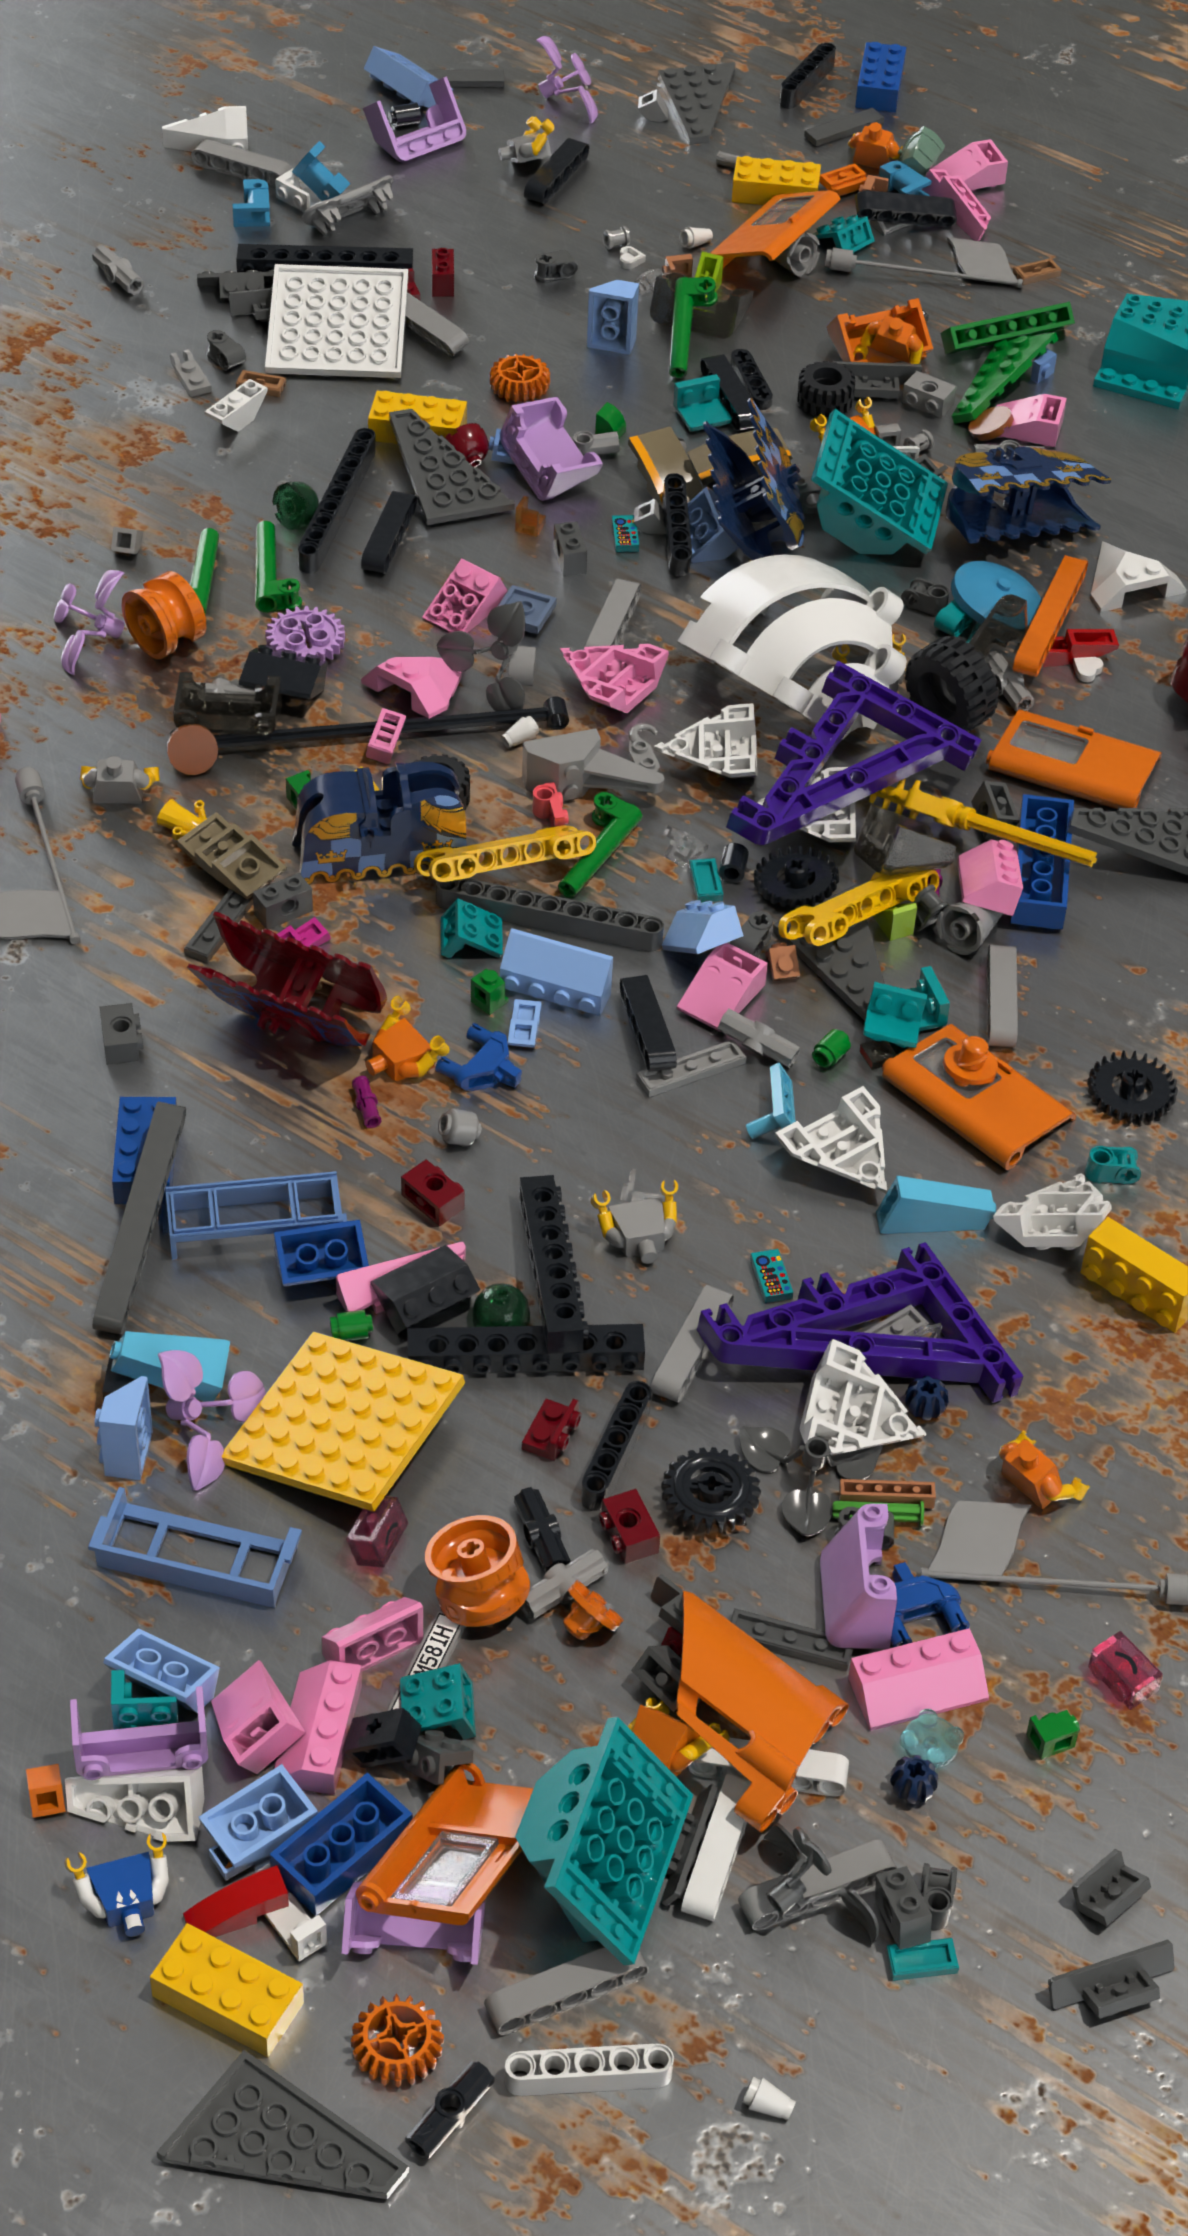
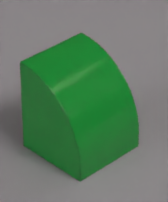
M607 402L596 413L595 434L617 432L620 439L626 432L625 419L614 405Z

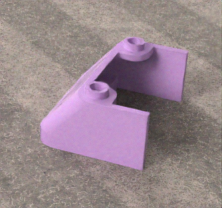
M447 76L429 84L436 105L431 106L426 111L428 126L395 138L380 100L363 108L375 142L397 161H408L465 138L466 127Z
M202 1686L196 1687L198 1721L86 1733L81 1732L77 1699H71L72 1746L77 1774L87 1780H96L104 1776L180 1768L188 1770L200 1768L208 1760Z
M363 1881L352 1884L345 1900L341 1954H349L351 1948L354 1953L370 1954L372 1949L378 1948L380 1944L447 1949V1953L453 1955V1960L471 1962V1964L478 1965L481 1952L485 1900L467 1924L453 1925L367 1912L358 1904L355 1893ZM411 1885L401 1899L452 1906L464 1889Z

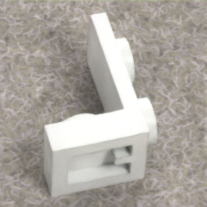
M292 168L275 179L276 198L305 212L310 207V195L300 189L299 177L292 173Z
M288 1893V1907L264 1915L296 1959L301 1961L327 1945L326 1923L319 1914L310 1919L292 1893Z

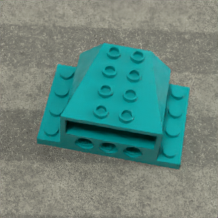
M1127 293L1113 318L1104 346L1101 367L1094 378L1093 386L1179 410L1188 393V301Z
M834 409L829 415L811 478L812 482L822 487L817 502L822 530L859 554H894L906 543L927 554L933 546L948 482Z
M612 1717L607 1719L597 1746L571 1750L536 1781L515 1838L529 1862L536 1868L545 1882L544 1888L556 1899L583 1942L599 1941L623 1965L635 1964L694 1795L619 1717Z

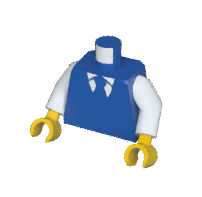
M162 1833L163 1844L155 1848L151 1845V1834H149L147 1845L153 1850V1856L151 1857L148 1851L87 1867V1874L83 1871L87 1863L84 1854L78 1852L81 1865L77 1869L71 1867L70 1860L67 1857L64 1862L65 1868L69 1872L74 1873L73 1883L81 1905L95 1917L104 1918L109 1927L123 1925L126 1936L134 1937L142 1934L145 1931L143 1919L152 1917L155 1914L154 1905L162 1900L169 1882L167 1856L163 1855V1848L167 1844L166 1835Z

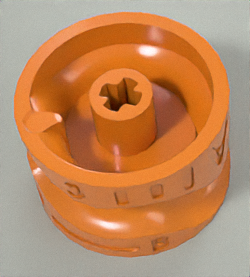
M167 571L144 583V589L128 591L122 597V613L131 636L138 646L154 659H162L174 653L178 645V638L185 637L194 642L202 638L206 632V616L202 604L191 585L176 572Z
M488 1515L461 1518L440 1529L431 1538L426 1547V1566L429 1574L438 1578L435 1593L441 1611L450 1621L468 1627L491 1625L511 1616L527 1599L530 1591V1580L523 1566L524 1560L515 1531L506 1521Z

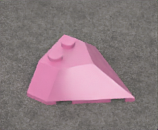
M639 644V647L634 649H624V645L584 647V650H576L574 652L570 651V648H560L561 654L588 697L593 701L624 713L630 712L656 689L669 655L668 650L651 644Z
M394 657L372 669L361 679V683L377 692L393 684L411 692L412 710L430 719L448 709L449 700L457 689L462 672L452 670L442 658Z

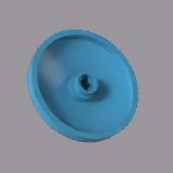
M973 561L963 564L958 568L951 582L952 595L959 607L968 616L990 629L1003 633L1020 634L1027 632L1042 602L1037 590L1024 577L1007 567L992 562Z

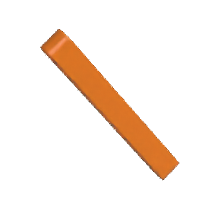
M1064 556L1016 653L1012 671L1034 677L1038 676L1085 578L1088 567L1087 560Z

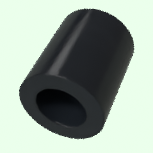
M418 103L392 106L391 111L388 112L390 124H393L395 128L420 124L421 113Z
M730 843L724 847L719 876L728 883H738L744 878L749 857V851L744 845Z

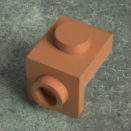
M868 175L865 184L860 185L859 192L866 190L887 192L889 180L888 178Z
M692 255L665 256L662 276L663 279L667 280L669 287L674 286V279L692 277Z
M785 942L771 945V948L765 953V957L769 959L772 981L799 978L800 972L795 945L787 946Z

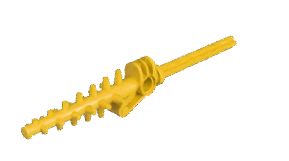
M906 779L898 782L896 787L888 786L871 794L869 798L870 803H874L877 797L884 799L883 810H887L891 802L896 803L895 816L897 817L901 816L906 807V809L910 810L908 820L910 824H913L918 814L922 813L934 818V822L947 827L966 831L973 828L1092 867L1093 863L1097 861V852L977 814L974 808L966 807L963 803L944 796L938 798L921 792L919 790L921 781L915 780L909 791L904 790Z

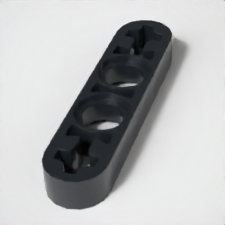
M746 349L734 350L731 354V366L758 409H769L772 406L773 394L752 354Z

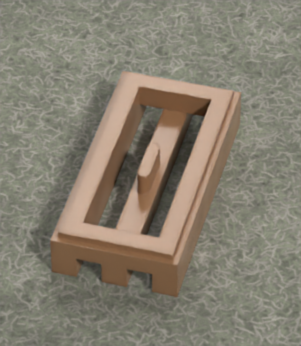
M1052 258L1013 267V274L1017 276V279H1023L1022 285L1060 277L1062 271Z
M242 370L236 382V388L251 379L267 387L266 395L280 397L281 392L284 390L283 387L286 386L285 377Z

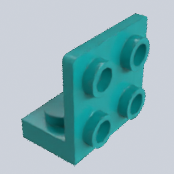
M852 215L846 219L843 216L831 220L832 224L822 225L816 228L817 232L813 233L817 239L833 237L836 248L853 250V253L875 241L867 216L858 217V215Z
M717 374L674 384L673 406L689 431L704 429L703 423L705 421L713 427L732 423V417L719 399L720 378Z
M457 898L441 916V955L450 959L457 950L460 951L463 948L464 944H468L500 958L503 955L502 918L472 903Z
M923 967L920 971V979L916 982L917 987L907 989L927 994L919 1031L947 1026L950 1002L932 967Z
M874 982L867 1007L863 1035L875 1041L883 1040L904 1048H916L927 994Z
M460 1663L405 1676L400 1679L401 1708L407 1710L422 1725L420 1732L451 1725L453 1729H457L464 1740L476 1737L473 1682Z
M111 1670V1710L114 1730L179 1723L177 1697L132 1698V1682H126L125 1670Z

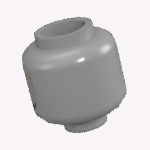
M459 1108L449 1109L441 1115L438 1122V1132L442 1139L448 1144L463 1147L470 1146L475 1139H478L482 1130L478 1117L474 1112Z

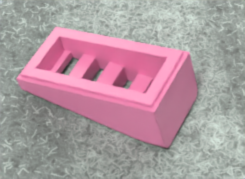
M382 708L367 747V758L390 764L406 715ZM384 720H387V721L396 723V724H398V725H397V726H394V725L385 723V722H383V721H384ZM381 729L386 730V731H389V732H392V733H394V734H391V733L382 731ZM377 738L382 739V740H385V741H388V742H391V743H387V742L378 740Z

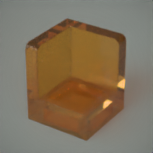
M523 496L516 507L515 531L537 537L546 523V515L528 509L529 497Z

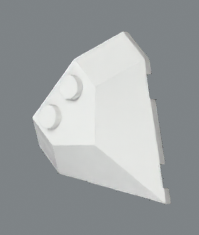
M1102 541L1090 595L1091 600L1100 612L1122 608L1126 592L1156 586L1164 598L1186 593L1187 589L1177 575L1159 561L1127 552Z
M753 703L728 705L721 709V714L714 718L706 717L675 734V738L668 743L660 742L654 746L656 751L732 779L758 777L757 739Z
M848 767L827 768L821 771V775L816 777L810 785ZM855 802L800 828V830L830 843L856 842Z
M864 1086L841 1097L836 1111L803 1128L796 1121L775 1132L774 1136L792 1157L883 1193L887 1192V1183L884 1176L882 1129L880 1128V1105Z
M1080 1173L1073 1176V1180L1064 1183L1058 1182L1025 1195V1201L1022 1203L1008 1202L1003 1204L993 1215V1218L999 1226L1024 1247H1035L1037 1250L1062 1247L1064 1250H1073L1082 1245L1112 1208L1111 1203L1103 1201V1195L1090 1181L1085 1182V1176Z
M834 1339L829 1342L812 1377L799 1428L805 1445L810 1438L821 1437L828 1442L831 1449L830 1455H836L924 1437L927 1434L920 1425L916 1427L906 1414L908 1410L880 1375H875L864 1362L866 1358L860 1350Z

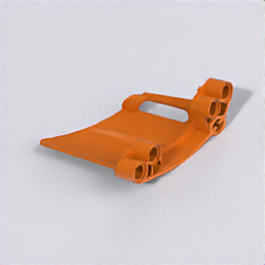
M683 1591V1644L681 1675L676 1702L677 1716L752 1783L737 1802L734 1812L757 1831L763 1832L773 1822L777 1813L782 1815L791 1807L798 1794V1791L791 1785L812 1744L817 1743L823 1737L829 1726L835 1727L843 1719L848 1711L849 1704L824 1685H814L695 1594ZM698 1697L751 1737L749 1743L738 1749L697 1718L696 1707Z

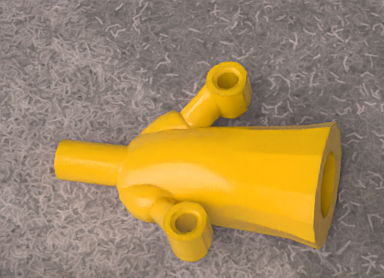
M170 799L159 812L156 821L157 825L171 829L172 838L179 840L207 819L204 802L198 800L194 804V811L198 814L197 817L174 799Z

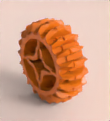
M516 353L514 356L506 355V358H499L498 362H494L493 367H491V389H493L494 394H498L499 398H506L507 402L513 400L515 403L518 401L525 403L528 400L532 402L535 398L541 399V396L545 395L549 389V368H547L546 363L541 362L540 358L534 359L533 355L529 357L525 356V354L517 355Z
M397 1993L393 1997L392 2002H388L384 1996L380 1999V2006L370 2002L368 2013L360 2011L358 2015L359 2023H354L352 2027L354 2035L351 2037V2047L354 2049V2060L360 2061L359 2069L361 2072L369 2071L371 2081L381 2076V2083L384 2087L389 2083V2080H395V2085L399 2088L404 2079H407L413 2085L415 2083V2075L425 2079L427 2068L434 2070L437 2066L436 2058L442 2056L441 2045L444 2043V2034L440 2032L442 2030L440 2020H435L433 2009L425 2011L423 2000L413 2005L411 1995L406 1998L405 2002L400 2001ZM386 2025V2029L377 2034V2038L371 2039L376 2030ZM425 2041L421 2049L409 2057L410 2050L418 2047V2043Z

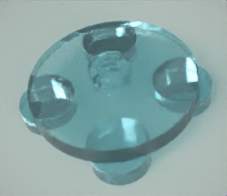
M923 1709L920 1711L918 1718L910 1722L905 1731L902 1732L900 1744L910 1758L913 1755H920L921 1759L930 1760L935 1768H939L950 1763L956 1757L959 1745L964 1739V1732L959 1727L953 1726L945 1719L938 1717L934 1710Z

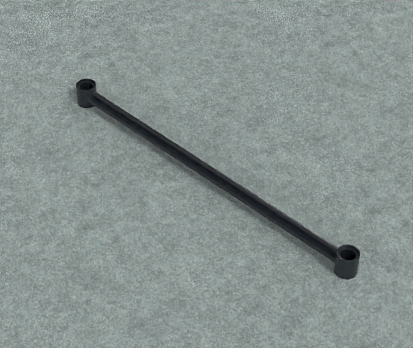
M554 696L548 698L541 708L434 716L430 719L426 717L405 719L401 733L515 724L521 717L526 718L527 716H531L535 722L547 721L549 728L560 730L569 724V716L565 700ZM386 720V721H383V722H385V723H388V724H391V725H394V726H397V725H398V724H396V723H393V722H390V721H387V720ZM377 721L214 735L218 749L372 736ZM176 729L172 730V731L169 733V738H170L172 732H174ZM381 729L382 731H385V732L394 734V733H392V732H389V731H386V730Z

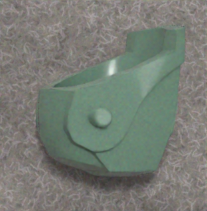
M923 126L905 142L902 149H899L898 154L900 157L898 161L907 164L908 167L925 176L929 169L938 161L945 145L936 133Z

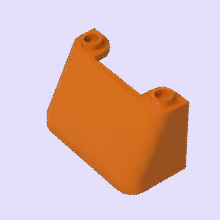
M919 298L908 300V306L899 307V305H896L891 310L863 316H848V313L837 315L826 328L842 361L896 363L902 361L874 350L870 346H867L869 351L866 359L862 360V353H856L855 357L853 356L856 346L861 344L860 340L867 326L872 322L882 321L885 315L900 318L903 322L915 327L916 335L923 343L921 360L926 359L927 354L933 350V345Z

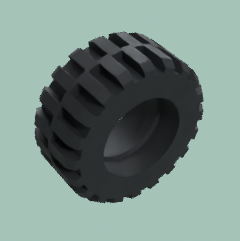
M945 636L935 640L916 652L906 667L905 680H907V692L910 693L909 699L967 732H970L993 716L998 705L999 688L996 687V676L992 674L990 664L986 663L983 659V654L977 652L975 646L971 643H965V640L961 638Z

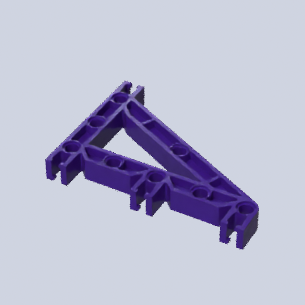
M837 661L833 672H830L826 677L822 693L834 700L813 728L811 736L809 737L793 727L789 729L786 739L783 738L780 742L774 758L787 767L766 795L763 805L743 795L739 800L737 808L734 807L731 811L726 828L755 844H769L942 760L965 771L970 760L976 755L982 740L844 663ZM859 714L907 739L810 785Z
M926 1242L918 1245L915 1259L911 1255L913 1251L910 1247L901 1249L896 1270L848 1285L845 1294L840 1291L829 1273L826 1272L820 1274L817 1289L813 1287L814 1281L811 1277L803 1279L798 1300L748 1315L744 1326L740 1324L727 1303L719 1305L716 1321L711 1317L713 1315L711 1309L702 1310L697 1326V1332L713 1356L718 1361L727 1364L815 1371L829 1342L834 1339L860 1350L866 1358L864 1362L875 1375L920 1379L923 1376H931L932 1379L978 1383L992 1403L1003 1399L1002 1392L1004 1386L1008 1390L1010 1397L1018 1395L1024 1377ZM922 1304L946 1339L839 1330L898 1312L909 1305L917 1306Z

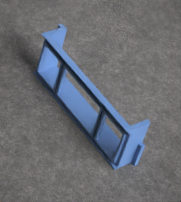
M337 1171L170 1186L165 1189L167 1204H161L163 1233H169L172 1260L178 1259L176 1247L178 1242L274 1234V1232L347 1221L346 1213L342 1214ZM332 1196L334 1214L310 1217L300 1216L298 1199ZM290 1200L292 1218L220 1225L218 1207ZM209 1208L211 1226L176 1229L175 1211Z
M119 1487L107 1517L100 1516L88 1549L95 1551L96 1562L99 1567L275 1608V1603L287 1570L292 1562L295 1551L298 1549L297 1545L302 1535V1530L290 1527L285 1540L129 1504L127 1503L125 1488ZM124 1518L158 1526L147 1555L113 1547ZM168 1528L240 1545L230 1574L158 1558L157 1556ZM250 1548L279 1554L269 1584L240 1577Z

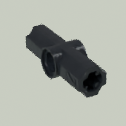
M532 1487L522 1489L519 1494L514 1496V1504L523 1522V1531L527 1544L531 1549H535L545 1574L558 1563L569 1564L571 1560L561 1540L559 1523L554 1514H549L539 1489H533Z
M471 2060L449 2087L438 2092L433 2106L405 2137V2142L412 2149V2152L420 2158L429 2160L449 2135L464 2125L466 2115L495 2082L494 2076L487 2067L479 2061L474 2062ZM448 2106H452L458 2109L456 2112L447 2113L443 2111V2109Z

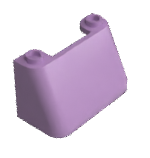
M558 397L512 405L500 433L504 449L537 498L541 501L552 499L597 475L603 465L600 457L595 452H588L583 456L564 429L563 425L567 417V410Z
M866 1504L862 1506L821 1552L820 1573L825 1632L827 1640L835 1647L890 1648L897 1604L896 1586L886 1576L869 1575V1566L875 1562V1565H881L883 1536L888 1522L887 1504Z

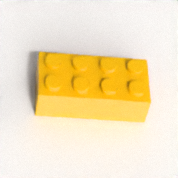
M737 156L733 178L732 202L764 205L775 195L819 191L821 164ZM791 205L790 208L801 209L804 205Z
M377 390L368 416V428L375 432V440L377 442L398 444L389 421V412L413 409L420 419L425 420L430 425L432 431L438 436L442 435L445 438L449 433L453 436L458 432L456 428L467 424V401Z
M1107 1217L1088 1236L1080 1273L1090 1281L1108 1290L1112 1295L1132 1305L1137 1311L1143 1312L1154 1319L1159 1325L1176 1333L1188 1320V1266L1110 1217Z
M188 1923L150 1975L152 1997L267 2058L304 2004L303 1983Z

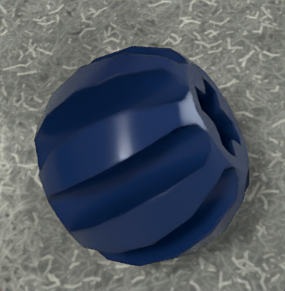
M931 1376L914 1379L910 1382L905 1392V1405L909 1408V1412L914 1417H921L923 1420L928 1421L931 1418H938L944 1413L949 1403L948 1390L945 1389V1385L939 1379H932Z
M913 1755L912 1758L904 1756L899 1759L891 1770L890 1783L896 1796L900 1799L905 1798L907 1803L916 1804L917 1800L925 1802L930 1799L938 1787L939 1779L938 1774L935 1772L934 1764L930 1760L921 1759L920 1755Z

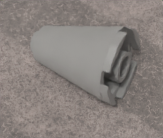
M804 232L774 260L796 276L800 277L805 273L809 274L816 266L820 256V252H817V245H820L819 240L815 235Z
M964 902L949 905L938 915L936 923L940 939H945L948 943L947 947L957 954L968 955L981 947L1003 913Z

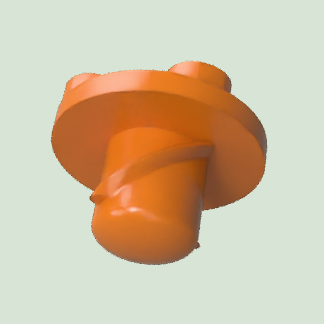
M969 1036L961 1040L963 1044L954 1045L946 1051L943 1059L944 1069L954 1078V1083L958 1086L966 1087L969 1084L982 1085L994 1082L998 1070V1062L995 1056L988 1051L989 1045L983 1038Z
M576 1580L568 1589L570 1595L577 1602L572 1603L571 1612L563 1620V1624L566 1630L575 1638L586 1640L591 1633L599 1631L602 1625L612 1631H616L624 1621L611 1608L607 1610L605 1607L607 1602L594 1590L590 1593V1590L579 1580Z

